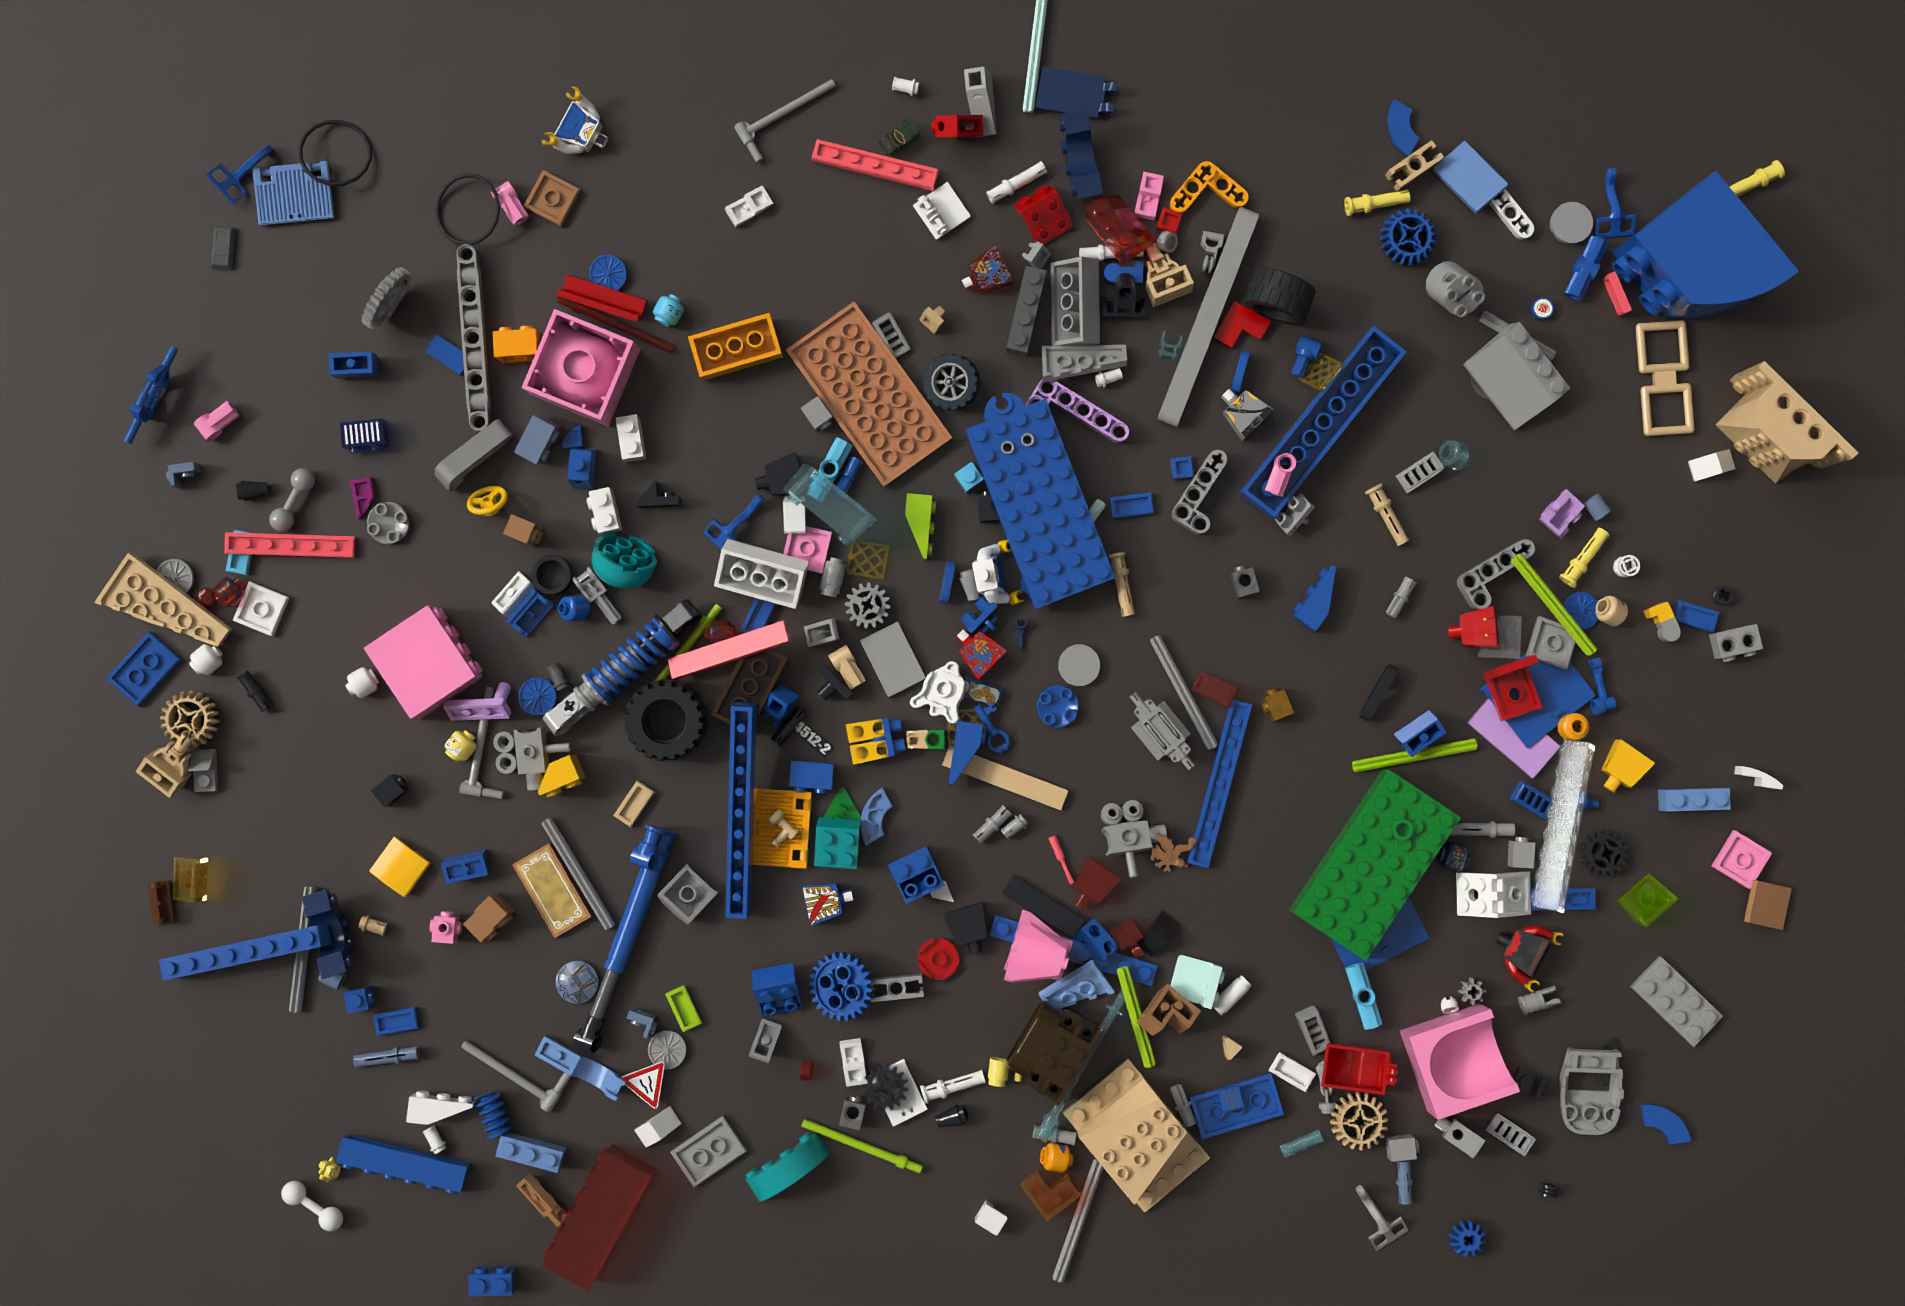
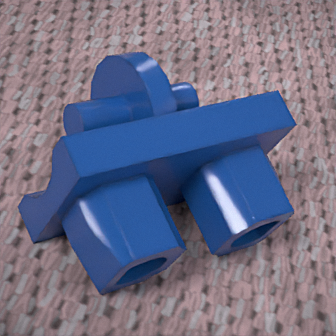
M981 597L974 605L982 614L976 618L968 611L961 618L970 634L982 623L985 625L980 631L984 634L989 629L993 632L997 630L993 624L998 618L993 615L989 621L986 619L997 608V605L993 602L989 603L987 599Z

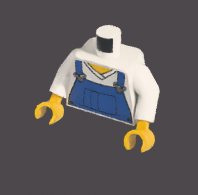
M571 86L575 90V95L572 97L566 92V96L569 99L576 100V103L571 102L555 134L552 132L544 133L550 137V142L542 140V144L546 146L553 145V148L565 154L589 152L593 144L604 148L608 142V137L600 133L602 129L600 115L594 105L583 95H580V90L577 87Z
M999 541L998 545L994 544L981 548L978 551L977 560L972 562L978 593L983 595L989 603L1003 604L1009 602L1011 605H1016L1023 602L1024 600H1019L1017 597L1022 591L1017 590L1009 594L1006 591L999 553L1012 552L1011 549L1007 548L1008 541Z

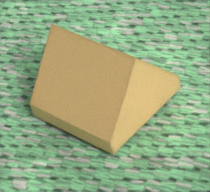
M1226 1035L1222 1037L1224 1056L1226 1059L1231 1060L1243 1047Z

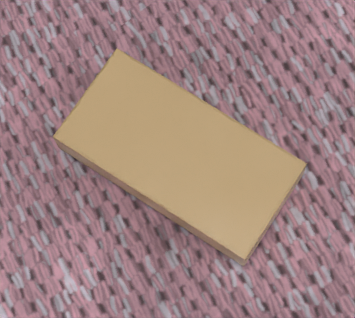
M637 780L613 816L629 827H632L655 794V791Z

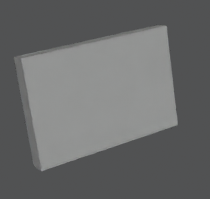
M898 622L860 640L888 697L926 679Z
M723 1115L674 1148L670 1153L692 1186L696 1187L747 1152V1149Z

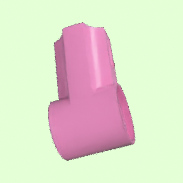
M509 181L495 189L498 193L500 207L503 208L514 226L522 224L529 218V215L518 199V194Z
M226 401L212 413L199 417L194 422V425L205 440L209 442L217 438L222 433V429L240 415L229 401Z
M1285 453L1276 457L1265 491L1283 496L1292 470L1296 466V459L1293 455ZM1283 457L1290 461L1288 469H1283L1280 466V460Z

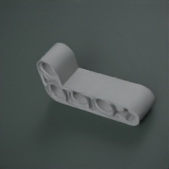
M499 419L493 421L443 459L435 468V476L449 492L454 490L463 482L464 476L509 442L513 434Z
M1214 450L1207 456L1172 510L1173 520L1196 535L1204 534L1210 527L1209 518L1196 509L1226 465L1227 456L1221 450ZM1219 456V462L1221 463L1216 464L1213 470L1209 467L1214 462L1213 458ZM1201 473H1207L1210 476L1209 483H1203L1200 480ZM1194 490L1198 493L1199 498L1197 501L1189 499V491ZM1178 508H1184L1187 511L1186 518L1181 519L1177 516L1176 511ZM1200 519L1205 523L1204 530L1195 528V520Z
M1523 539L1515 542L1458 577L1457 586L1472 609L1480 610L1490 605L1491 596L1484 584L1513 568L1514 565L1511 559L1515 556L1514 552H1517L1523 546L1526 547V550L1520 554L1525 559L1531 557L1535 552V546L1532 541ZM1502 555H1506L1509 559L1507 566L1503 565L1500 561ZM1484 566H1488L1491 569L1489 577L1485 576L1482 572ZM1466 576L1471 577L1473 580L1471 587H1467L1464 583ZM1478 594L1484 599V603L1481 606L1475 602V597Z

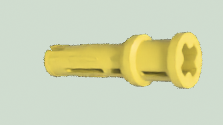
M1775 160L1772 162V165L1764 169H1757L1753 175L1733 184L1730 188L1738 197L1758 186L1765 187L1774 179L1785 177L1784 168L1779 161Z
M1408 190L1376 196L1363 194L1362 197L1352 199L1346 197L1344 200L1345 212L1347 216H1352L1353 213H1369L1375 208L1410 203V193Z
M1598 528L1577 558L1570 561V566L1565 573L1559 576L1560 580L1568 586L1575 588L1577 580L1582 573L1587 572V565L1610 536L1609 533L1602 528Z

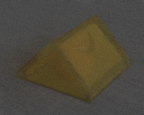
M174 857L173 900L186 902L207 900L208 858Z

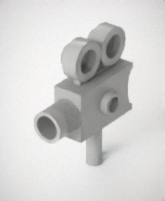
M545 726L537 728L536 731H524L522 728L514 730V734L510 731H502L496 734L493 740L495 749L502 753L496 759L497 769L501 773L509 774L518 767V774H526L527 790H539L543 780V772H546L549 765L548 753L571 751L570 743L547 745ZM504 738H507L509 740L508 745L504 744ZM515 748V750H516V755H515L514 753H512V752H509V751H511V750H513V749ZM506 759L511 760L510 766L506 764Z
M1135 800L1127 801L1122 809L1117 804L1109 803L1103 807L1100 814L1101 820L1106 825H1109L1101 830L1108 841L1106 857L1125 854L1130 878L1138 877L1134 853L1151 850L1152 843L1159 842L1155 836L1156 833L1166 834L1167 836L1164 824L1148 827L1147 820L1139 821L1143 815V807ZM1134 807L1136 813H1130L1129 808ZM1112 810L1116 813V816L1111 817L1108 812ZM1122 817L1125 821H1127L1126 823L1118 824Z

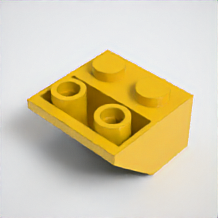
M568 755L549 763L538 790L539 796L546 795L547 798L562 793L561 788L571 789L582 784L581 780L586 777L577 755Z

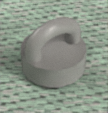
M1164 231L1158 236L1156 244L1160 251L1172 253L1177 247L1178 237L1173 232Z

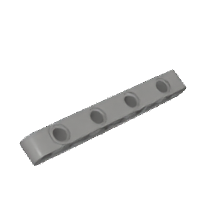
M464 244L457 250V281L466 402L469 424L474 431L479 433L491 424L482 279L478 253L473 246ZM465 252H473L470 260L463 259ZM469 293L476 294V298L472 302L466 301V296ZM474 334L479 335L477 343H469L470 336ZM474 377H482V382L480 385H472V380ZM478 418L485 419V425L481 428L475 426Z

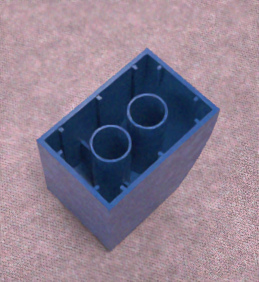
M1714 171L1687 191L1611 253L1616 259L1612 264L1616 274L1626 283L1633 280L1643 292L1639 296L1643 307L1652 315L1660 313L1665 319H1700L1728 312L1779 286L1799 272L1717 171Z

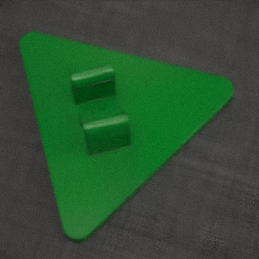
M841 787L824 817L861 820V815L846 789Z

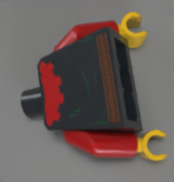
M1541 926L1524 927L1522 930H1516L1513 937L1504 932H1501L1498 936L1496 943L1506 948L1503 954L1506 958V967L1512 977L1525 985L1530 992H1535L1530 988L1532 983L1535 982L1540 985L1534 979V976L1551 944L1561 945V943L1556 942V936L1564 937L1562 933L1552 932Z

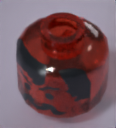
M226 576L214 586L213 597L224 608L226 606L232 608L245 596V592L242 589L245 585L237 577L232 579Z
M727 620L710 622L709 628L704 631L705 641H709L711 645L735 637V625H732Z

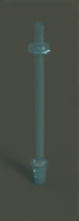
M1122 989L1112 1006L1106 1004L1109 1012L1100 1025L1102 1033L1060 1105H1054L1050 1113L1044 1114V1120L1034 1135L1039 1139L1042 1133L1045 1132L1041 1141L1046 1143L1054 1127L1058 1126V1116L1114 1018L1116 1015H1123L1119 1011L1125 1001Z

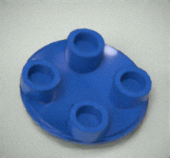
M1056 685L1045 689L1037 701V712L1040 719L1046 725L1055 728L1071 724L1079 711V702L1076 695L1065 686Z

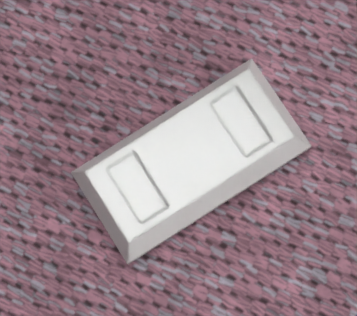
M1280 1052L1268 1070L1304 1092L1307 1091L1316 1073Z

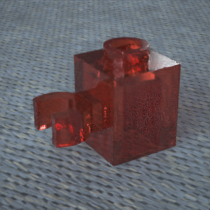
M1131 917L1109 930L1111 938L1121 950L1129 946L1136 958L1143 955V952L1136 943L1143 936Z

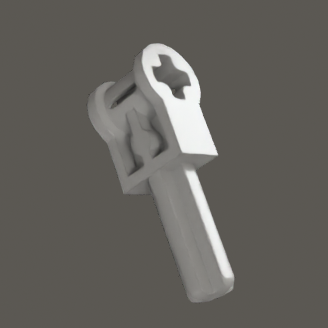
M590 566L580 576L572 578L589 603L595 601L611 624H616L622 619V616L604 594L608 591Z

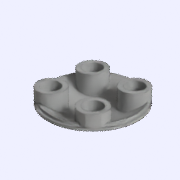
M384 502L377 504L370 511L367 518V532L376 541L383 544L399 542L406 536L409 530L408 514L396 503Z

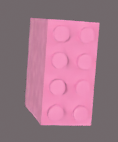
M430 605L425 606L364 647V650L410 719L424 718L443 705L446 700L452 699L483 678L481 674L483 671L482 667L477 661L473 662L469 656L471 654L470 649L465 643L461 644L457 638L460 635L453 625L450 627L446 619H448V616L444 610Z

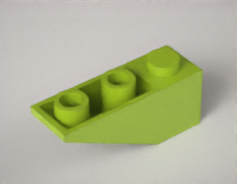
M907 493L905 516L924 560H927V555L932 556L933 543H929V534H934V522H931V513L935 514L936 501H932V495Z

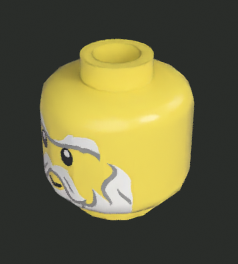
M467 730L464 732L455 731L445 743V753L456 762L460 760L466 761L477 748L476 743L473 741L475 736Z

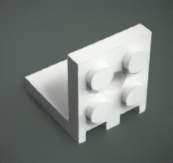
M1530 872L1498 874L1456 873L1457 915L1492 918L1531 915ZM1475 890H1477V892H1478V899H1477V900H1476L1475 897H1474V891H1475Z

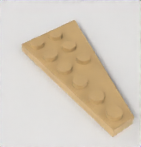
M133 552L127 553L94 602L111 607L116 611L128 613L135 618L170 628L177 633H184L194 637V639L217 647L222 645L232 628Z

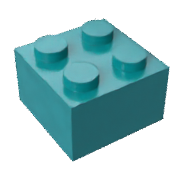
M818 817L814 866L857 869L861 820Z

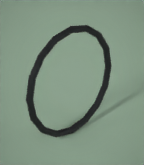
M325 120L313 125L303 134L298 146V157L304 172L316 182L328 186H345L357 181L367 172L372 160V148L366 134L356 125L343 120ZM327 124H342L353 128L363 137L367 145L368 158L364 168L355 177L343 182H329L316 177L308 170L303 160V145L306 138L315 129Z
M465 173L453 177L443 186L437 197L435 209L437 224L444 236L459 245H474L485 240L492 234L499 220L501 207L498 193L491 182L481 175ZM467 177L479 179L488 185L494 195L496 204L495 218L489 230L479 239L469 242L457 240L449 235L442 225L439 212L441 199L447 188L455 181Z

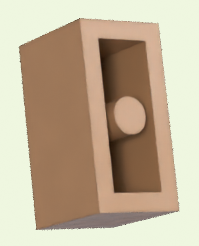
M512 514L503 532L504 535L535 547L536 543H540L543 532H541L542 527Z

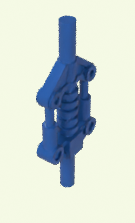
M170 346L162 364L147 374L146 379L148 383L144 391H141L136 403L134 402L130 406L129 411L132 413L131 416L134 417V420L123 441L132 444L142 422L147 423L148 420L151 421L155 417L156 412L154 410L160 400L159 396L163 388H168L170 385L169 368L179 349Z

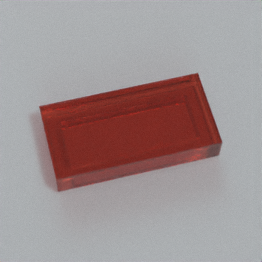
M1199 671L1191 688V691L1228 708L1231 707L1239 690L1237 687Z

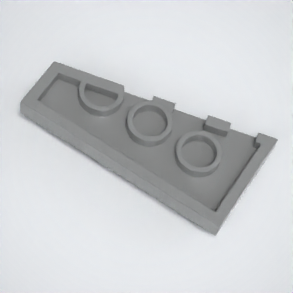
M1126 345L1042 346L1043 382L1127 366Z

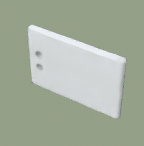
M905 1059L890 1065L891 1070L895 1066L898 1067V1074L904 1072L901 1078L902 1080L908 1079L904 1087L909 1088V1091L903 1092L907 1097L906 1100H899L901 1106L893 1104L894 1110L892 1111L889 1109V1106H886L885 1111L893 1126L928 1110L906 1065ZM886 1073L887 1078L893 1081L897 1080L893 1075ZM878 1075L874 1078L872 1082L874 1087L877 1086L879 1082ZM883 1082V1086L878 1090H885L888 1093V1090L895 1084L886 1085ZM900 1087L894 1090L893 1099L898 1096ZM878 1095L880 1100L885 1102L884 1098Z

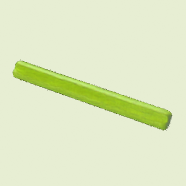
M1122 966L1117 969L1118 978L1143 1065L1146 1068H1151L1156 1065L1155 1057L1147 1031L1136 1023L1142 1012L1129 967Z

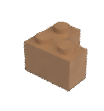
M496 893L488 896L463 925L480 942L486 939L491 941L498 934L496 929L505 927L513 919L511 915L515 910Z
M1167 984L1156 993L1136 1023L1152 1036L1161 1031L1167 1023L1181 1034L1191 1027L1201 1010Z

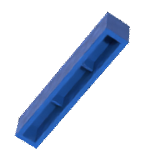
M351 1134L342 1137L336 1163L342 1164V1167L346 1169H355L356 1167L363 1169V1172L367 1174H375L377 1172L384 1174L383 1177L388 1179H396L398 1177L404 1179V1182L409 1184H417L419 1182L425 1184L426 1188L437 1189L439 1187L446 1189L445 1191L450 1194L461 1193L466 1188L471 1163Z

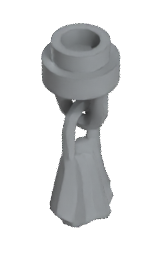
M1322 1061L1316 1067L1320 1080V1090L1322 1095L1325 1096V1101L1319 1102V1109H1321V1113L1330 1114L1336 1109V1102L1329 1101V1096L1332 1094L1333 1089L1329 1088V1091L1328 1089L1324 1091V1087L1321 1086L1324 1061Z

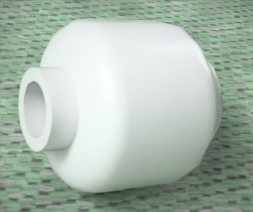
M203 644L191 654V662L189 664L197 674L210 675L222 665L221 656L223 653L217 646L211 647L208 644Z
M361 667L347 676L349 683L345 686L351 696L356 694L357 697L364 698L377 690L379 681L371 668Z

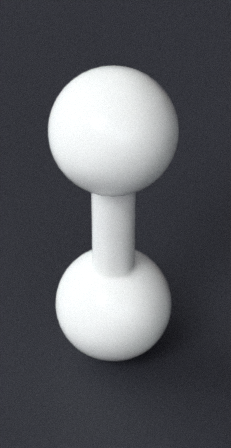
M290 1181L284 1185L281 1196L285 1203L288 1205H298L301 1203L319 1216V1225L326 1231H335L340 1228L343 1223V1214L338 1208H322L306 1196V1188L299 1181Z

